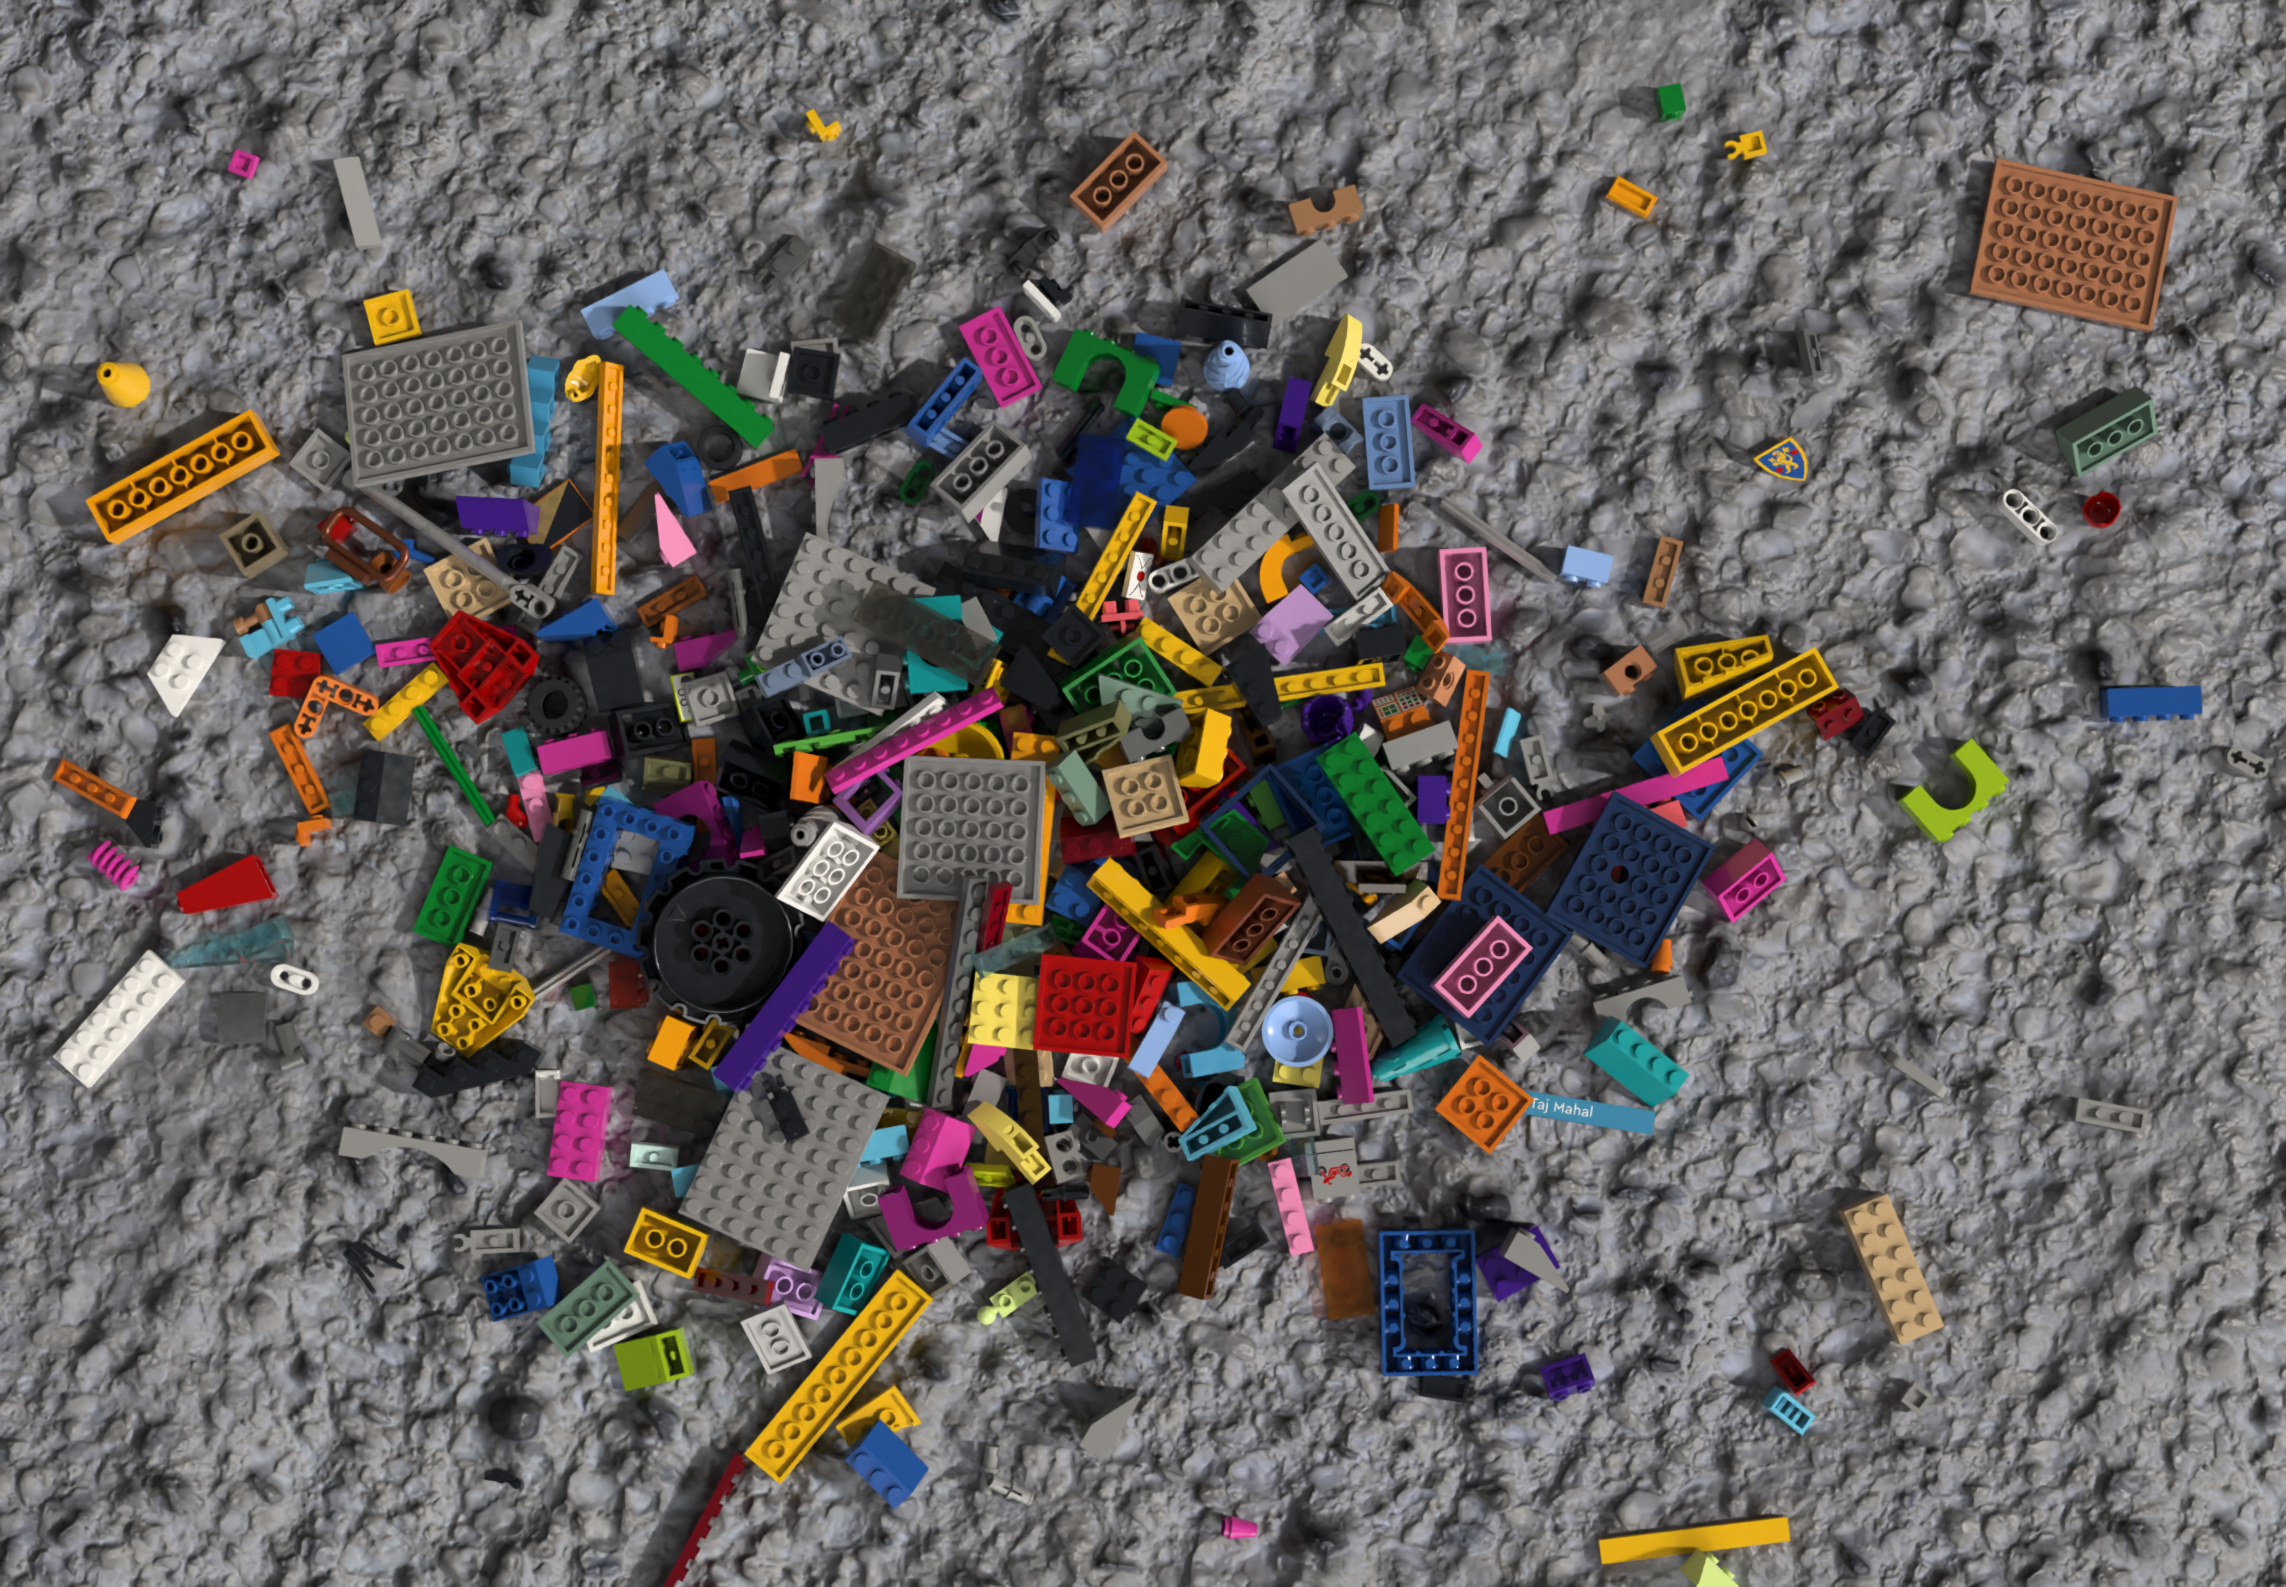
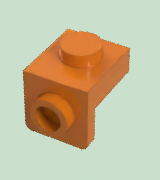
M323 815L308 817L309 821L297 823L298 829H295V837L300 846H311L310 832L333 829L331 819L323 818Z

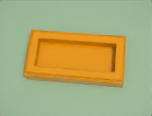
M1618 175L1606 195V198L1644 219L1647 218L1658 198Z

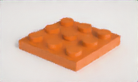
M1478 1054L1434 1109L1490 1155L1534 1099Z

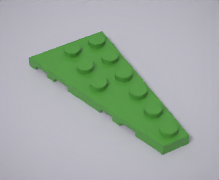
M890 723L876 724V727L872 728L860 727L849 732L834 730L827 732V736L810 735L804 737L805 740L795 741V739L781 742V744L773 745L774 752L781 759L787 760L794 758V751L815 754L866 743L888 727Z

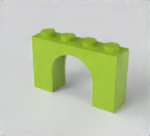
M1972 738L1965 740L1948 755L1966 775L1970 786L1969 796L1960 808L1948 810L1939 806L1920 784L1913 786L1896 801L1933 843L1941 841L1945 843L1954 836L1953 830L1958 826L1962 828L1971 821L1970 815L1975 811L1980 812L1989 804L1987 800L1993 795L1995 797L1999 796L2006 789L2004 785L2010 781Z

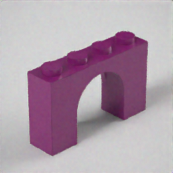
M710 780L698 781L653 804L656 812L679 820L696 815L705 821L710 830L711 843L707 853L699 860L724 857L726 864L731 866L734 864L735 859H741L740 849L737 848L734 840V832L728 826L725 819V811L718 802L716 789L710 783ZM699 860L688 864L689 868L696 870L699 866Z
M971 1165L947 1172L944 1182L953 1204V1214L943 1221L933 1222L920 1217L912 1207L904 1184L881 1191L877 1200L896 1250L905 1249V1251L916 1248L918 1244L925 1242L933 1244L946 1236L954 1238L961 1235L963 1231L971 1229L974 1232L984 1228L989 1214Z

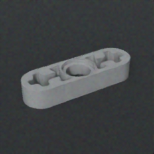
M1890 1051L1884 1061L1890 1067L1940 1099H1943L1949 1090L1945 1085Z

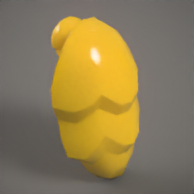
M590 355L584 359L577 360L572 370L567 374L564 390L569 400L579 402L587 399L594 393L595 388L599 384V367L601 362L599 356Z

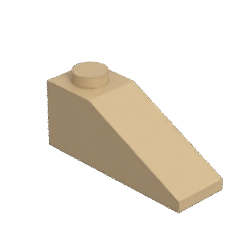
M1415 878L1406 887V893H1400L1366 928L1378 943L1381 944L1424 919L1441 901L1428 885Z

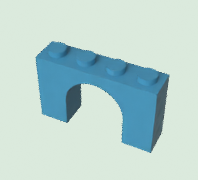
M1193 981L1168 985L1172 1005L1176 1007L1194 1004L1204 1005L1215 1014L1219 1025L1217 1039L1211 1047L1203 1051L1180 1055L1184 1078L1245 1068V1054L1224 1042L1226 1035L1236 1020V1005L1233 1004L1226 1011Z

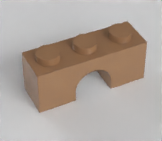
M1355 184L1332 191L1331 199L1334 207L1328 212L1317 211L1312 204L1311 198L1288 204L1287 212L1295 237L1299 235L1308 237L1313 235L1316 230L1322 228L1324 231L1337 227L1338 223L1346 222V224L1358 221L1359 217L1362 216L1363 209Z

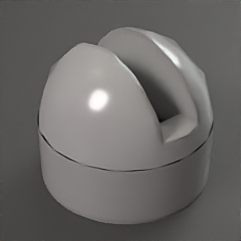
M1746 813L1739 818L1738 823L1741 830L1751 832L1758 827L1759 821L1754 814ZM1746 817H1748L1752 821V823L1754 824L1753 827L1745 819Z
M441 1042L436 1047L434 1056L436 1060H441V1063H447L453 1058L456 1051L450 1044Z

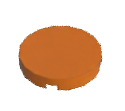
M1184 404L1174 406L1162 419V432L1178 441L1175 446L1178 449H1194L1201 445L1207 435L1208 424L1206 418L1202 413L1200 414L1196 411L1197 409L1193 406Z

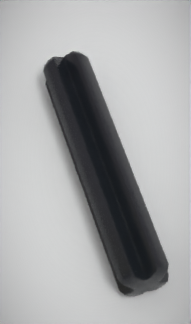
M1098 400L1093 402L1056 449L1055 453L1061 459L1068 457L1105 410L1103 403Z

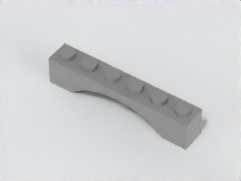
M843 458L814 459V464H811L810 467L811 478H815V488H811V500L816 502V511H812V525H816L815 536L828 542V524L832 504L838 492L845 484V460Z
M352 1122L351 1126L343 1127L338 1155L363 1159L388 1148L408 1147L425 1151L437 1157L455 1175L473 1178L484 1177L489 1149L482 1148L481 1143L468 1142V1145L459 1144L458 1139L445 1138L444 1141L435 1140L436 1136L429 1134L415 1137L412 1136L413 1132L398 1130V1134L389 1132L390 1128L375 1126V1130L366 1128V1124Z

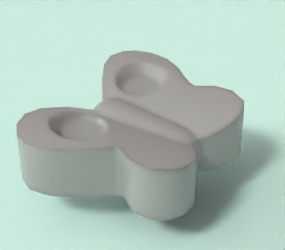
M1595 703L1592 706V715L1585 718L1582 724L1586 728L1595 727L1598 732H1602L1605 729V723L1611 720V714L1605 713L1600 703Z

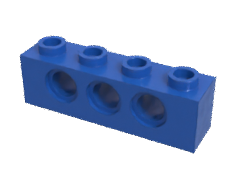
M964 357L909 422L907 436L926 449L980 384L983 370Z

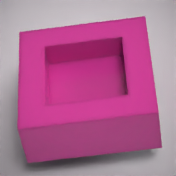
M236 149L228 171L252 180L260 158Z

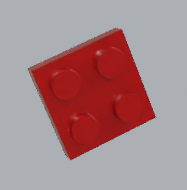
M274 649L269 695L306 699L313 681L321 674L323 654Z

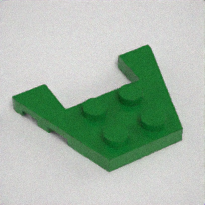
M1233 809L1219 817L1209 828L1245 869L1254 876L1269 843V839ZM1200 830L1189 834L1170 846L1180 857L1187 861L1203 843L1238 874ZM1239 875L1223 895L1232 901L1247 883Z

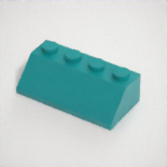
M1609 1016L1582 1053L1650 1107H1654L1675 1095L1690 1075L1628 1025L1613 1016Z

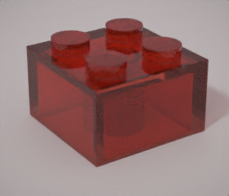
M638 960L609 962L610 1009L646 1008V1003L650 1002V991L646 989V981Z

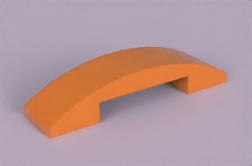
M1391 571L1380 588L1392 604H1399L1423 632L1421 638L1435 654L1438 653L1450 638L1445 622L1419 590L1402 576Z

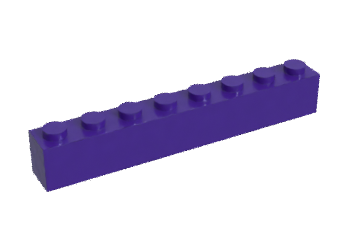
M828 920L712 1074L735 1092L741 1093L742 1090H747L752 1084L753 1080L751 1078L757 1071L760 1072L767 1063L766 1058L771 1052L774 1053L780 1047L781 1039L785 1033H790L793 1030L797 1017L800 1013L804 1014L811 1005L810 1000L815 994L818 995L824 989L825 980L829 975L832 976L837 972L840 967L838 963L844 956L847 957L854 949L853 944L856 940Z

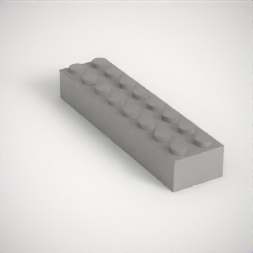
M1326 433L1318 436L1186 559L1189 565L1217 595L1226 590L1299 521L1279 492L1280 488L1312 462L1319 463L1334 487L1356 468Z

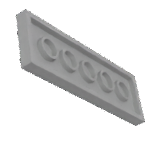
M1312 462L1279 489V492L1354 602H1359L1386 579L1391 571L1318 462Z

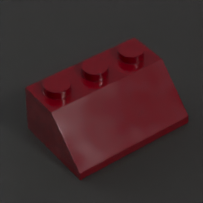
M1112 810L1108 811L1096 824L1081 826L1074 816L1061 818L1060 845L1063 863L1067 865L1137 855L1134 835L1119 839Z

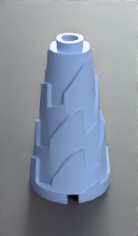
M1226 340L1221 342L1220 345L1207 355L1204 361L1203 373L1205 380L1211 388H1215L1222 393H1230L1238 387L1241 388L1246 383L1249 377L1250 365L1241 348L1233 341Z

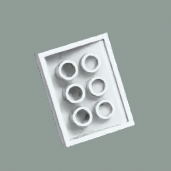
M831 820L775 894V897L824 922L879 850L880 846L859 828L851 824Z

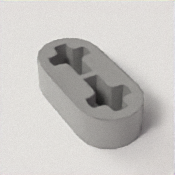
M2232 747L2224 752L2223 761L2225 765L2249 778H2263L2269 772V764L2265 759L2244 748ZM2238 753L2237 757L2243 760V762H2233L2234 758L2231 757V754ZM2259 763L2258 768L2261 769V772L2254 773L2255 769L2249 766V764Z

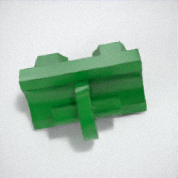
M1053 914L1047 937L1076 945L1087 928L1065 917Z

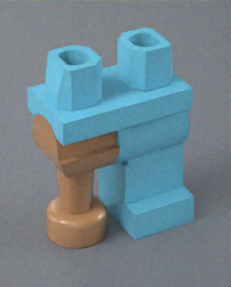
M289 596L278 599L271 597L265 600V602L258 604L255 613L244 619L240 616L232 620L236 631L242 636L239 640L248 657L253 659L261 657L287 641L296 638L295 633L305 627L298 615L290 619L287 618L285 612L295 608ZM259 623L261 624V629L253 632L250 635L247 634L250 632L249 627Z

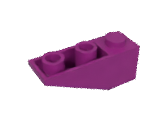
M734 627L726 628L724 633L716 634L715 631L701 634V638L693 639L692 636L682 637L678 643H673L679 671L687 673L708 667L738 642L735 641Z

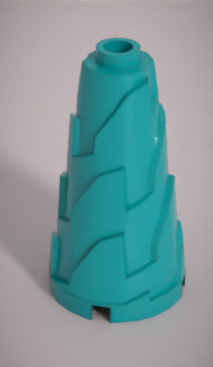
M1442 1013L1418 1028L1415 1036L1374 1058L1372 1067H1370L1374 1080L1380 1079V1081L1387 1082L1401 1075L1427 1069L1450 1059L1463 1056Z

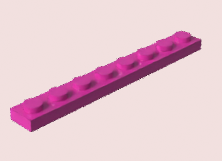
M993 686L825 772L824 775L835 795L1003 708V705Z

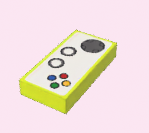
M693 672L669 677L680 723L692 720L681 683L694 680Z

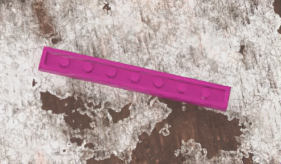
M1722 757L1703 762L1674 779L1670 773L1614 791L1644 806L1727 780L1729 777ZM1612 791L1543 812L1542 815L1549 835L1596 821Z

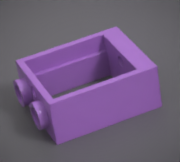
M888 767L877 772V774L894 793L868 820L852 805L849 799L873 775L842 790L832 800L868 836H871L902 805L903 783L898 778L894 780L889 775L891 770Z

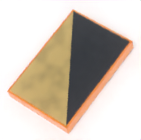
M570 479L534 503V505L540 507L537 535H529V538L526 539L530 544H544L552 550L593 521V510Z

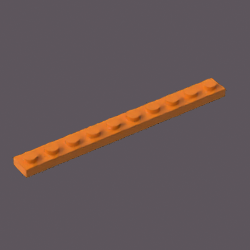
M1467 669L1457 741L1459 747L1456 749L1449 801L1450 819H1447L1437 891V897L1444 900L1460 902L1490 680V672Z
M1050 937L1044 941L1045 954L1073 956L1062 941ZM1131 1032L1129 1058H1123L1128 1065L1140 1044V1040L1133 1032ZM1158 1063L1148 1079L1134 1071L1181 1133L1200 1118Z

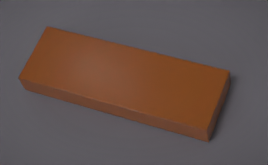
M697 574L636 608V611L645 627L649 630L661 623L662 620H665L666 615L677 614L708 596V593Z

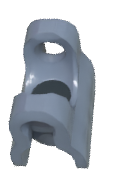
M1330 405L1314 419V423L1311 425L1312 431L1317 436L1326 433L1346 456L1351 452L1350 449L1356 443L1358 445L1365 440Z

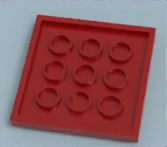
M1042 954L1033 1050L1129 1058L1137 962Z

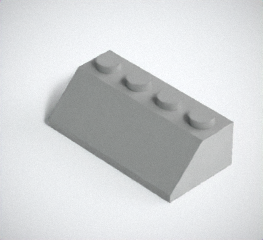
M993 420L930 486L956 514L967 523H970L1032 459V456L1025 443L997 421Z

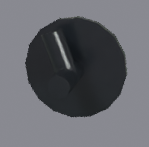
M1030 488L1019 489L1006 500L1004 508L1005 520L1014 531L1021 534L1035 533L1037 490Z

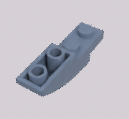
M841 635L800 654L790 661L757 675L755 679L765 699L835 667L850 659L852 654Z

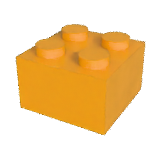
M667 1015L665 1019L661 1018L656 1029L659 1032L656 1040H651L646 1052L649 1053L647 1059L673 1071L680 1070L700 1026L676 1015Z

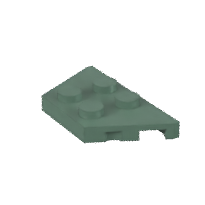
M1101 673L1097 674L1101 706L1120 699L1132 716L1130 725L1136 724L1139 726L1144 736H1151L1159 727V721L1155 713L1175 703L1181 706L1184 702L1182 699Z

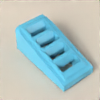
M1776 1385L1772 1387L1761 1403L1800 1435L1804 1434L1816 1417ZM1788 1401L1789 1403L1787 1404V1406L1785 1407V1409H1784V1410L1782 1411V1413H1781L1780 1410L1783 1408V1406H1784V1405L1786 1404V1402ZM1796 1407L1797 1409L1795 1410V1412L1792 1414V1416H1791L1790 1419H1789L1788 1416L1791 1414V1412H1792V1411L1794 1410V1408ZM1804 1413L1805 1415L1800 1420L1798 1425H1796L1795 1422L1800 1417V1415Z

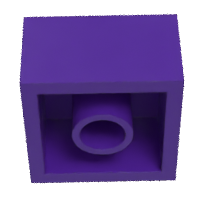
M1417 776L1414 778V795L1417 799L1413 802V817L1419 826H1442L1446 824L1447 819H1450V805H1446V797L1450 796L1451 783L1447 782V776Z

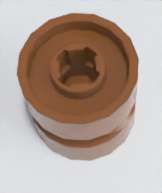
M386 550L377 555L369 564L381 573L386 574L391 571L398 559L389 550ZM404 568L395 580L389 583L380 582L379 585L389 595L393 594L410 580L411 573Z

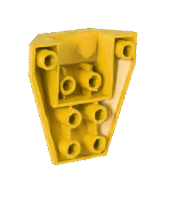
M459 943L446 962L430 1031L469 1058L523 1018L536 997L527 979L513 968L511 973L487 968L491 952Z

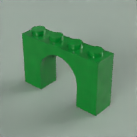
M1075 329L1052 376L1054 383L1076 393L1085 373L1092 364L1104 359L1115 360L1125 367L1126 379L1114 403V407L1117 412L1135 420L1139 418L1162 371L1159 364H1157L1158 361L1150 356H1145V358L1138 356L1137 352L1129 347L1122 349L1116 346L1117 343L1111 339H1099L1095 337L1096 334L1088 329H1083V331Z

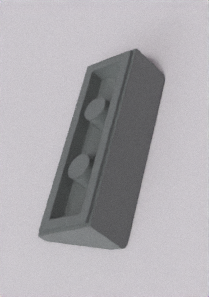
M657 480L617 526L616 532L631 545L635 543L657 517L654 492L658 490L667 504L672 499L664 493L663 487Z

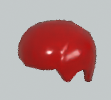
M2100 491L2084 502L2082 507L2083 519L2094 528L2103 529L2112 525L2117 520L2121 510L2120 500L2113 493Z

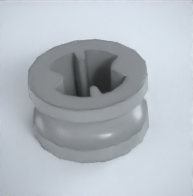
M1177 1131L1167 1133L1163 1140L1166 1150L1172 1153L1182 1150L1181 1145L1177 1148L1175 1146L1170 1148L1167 1143H1170V1141H1167L1170 1136L1173 1138L1178 1136L1180 1138L1182 1134Z

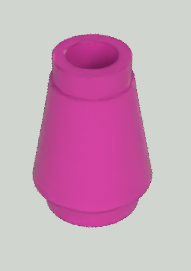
M1232 1515L1223 1517L1221 1535L1227 1537V1539L1255 1538L1257 1535V1523H1252Z

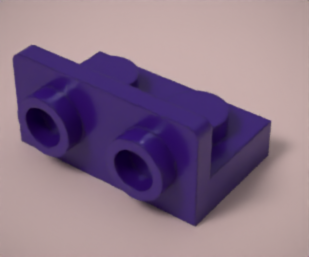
M1585 1353L1540 1367V1373L1550 1401L1554 1399L1562 1401L1567 1399L1570 1394L1576 1392L1583 1394L1595 1386V1379Z

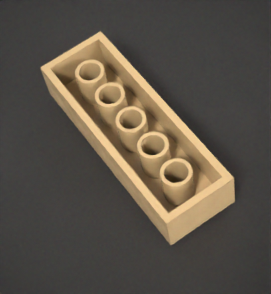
M1878 1192L1838 1209L1837 1211L1893 1341L1902 1345L1945 1327L1888 1194Z

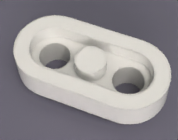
M279 964L271 972V980L274 985L301 995L313 994L319 986L318 977L314 973L289 964ZM285 971L288 973L287 980L282 978V973ZM306 979H309L311 982L308 988L304 986Z

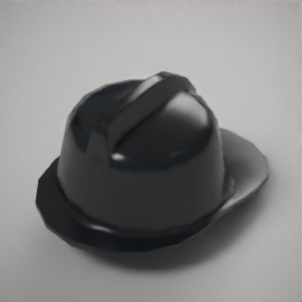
M538 543L509 545L498 553L497 564L501 570L508 573L512 578L526 580L535 573L543 571L552 563L553 551L549 546Z
M1223 1072L1214 1078H1199L1193 1084L1191 1091L1186 1094V1097L1195 1106L1197 1114L1202 1116L1209 1109L1208 1107L1224 1093L1228 1086H1238V1079L1232 1072Z

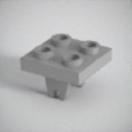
M1316 1088L1268 1092L1269 1104L1285 1139L1320 1136Z

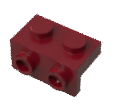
M1846 688L1835 691L1830 697L1815 703L1806 710L1807 716L1813 719L1820 738L1824 741L1865 718L1856 696Z

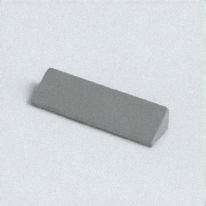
M360 158L333 159L356 247L362 251L383 245Z

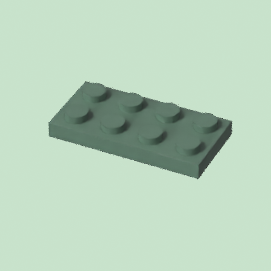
M609 1259L543 1316L537 1324L568 1359L641 1294L615 1263Z

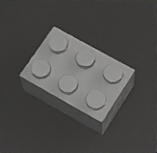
M1448 720L1383 743L1379 750L1384 764L1396 776L1410 770L1409 766L1416 764L1417 768L1433 762L1432 758L1438 757L1439 760L1448 758L1455 754L1454 750L1459 746Z

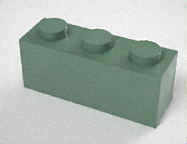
M1076 750L1060 753L1047 766L1046 774L1049 781L1056 787L1062 800L1068 805L1074 814L1075 820L1081 826L1096 824L1111 809L1109 800Z

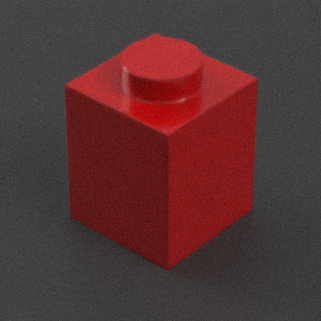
M347 515L342 516L331 530V538L341 545L359 530L355 526L357 521ZM329 516L317 525L320 531Z

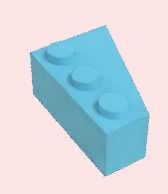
M1228 1086L1224 1093L1208 1107L1209 1109L1178 1139L1188 1161H1198L1205 1156V1153H1213L1257 1129L1237 1086Z

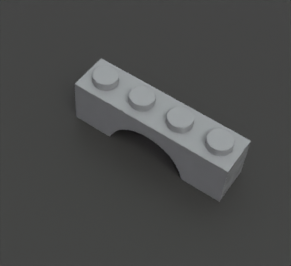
M1674 972L1661 976L1663 981L1654 983L1653 979L1641 982L1639 983L1640 988L1631 990V987L1628 986L1618 989V994L1609 997L1608 993L1595 996V1001L1590 1003L1597 1029L1600 1030L1609 1016L1624 1022L1628 1007L1640 998L1654 999L1664 1009L1668 1010L1692 1003L1683 975L1676 976Z

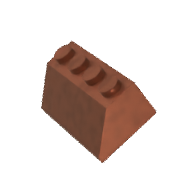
M1255 873L1201 935L1209 956L1246 966L1301 905L1300 900L1275 878Z

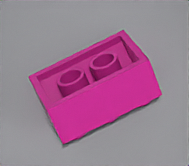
M1754 838L1731 858L1727 859L1713 873L1709 874L1701 883L1709 897L1733 924L1785 881L1786 878L1772 851Z
M926 1107L900 1175L920 1184L949 1193L944 1178L948 1171L962 1167L977 1127L937 1109Z

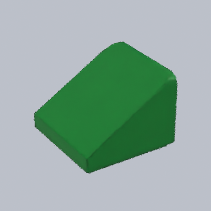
M590 982L570 988L575 1011L599 1005L593 983Z

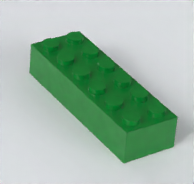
M1356 732L1315 758L1316 763L1394 877H1397L1435 851V848Z

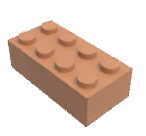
M1133 131L1069 196L1070 204L1104 235L1167 171V161L1139 134Z

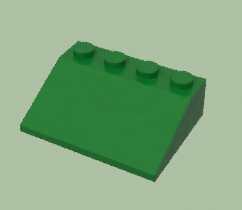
M1135 630L1057 682L1078 715L1101 707L1099 683L1097 681L1098 673L1171 696L1177 693L1149 648Z
M936 1019L907 1077L873 1061L866 1085L926 1104L939 1027Z

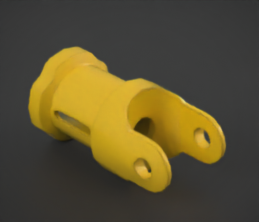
M555 793L557 806L556 812L553 813L552 824L559 827V822L564 820L566 822V832L572 834L571 831L574 823V814H572L573 803L577 795Z

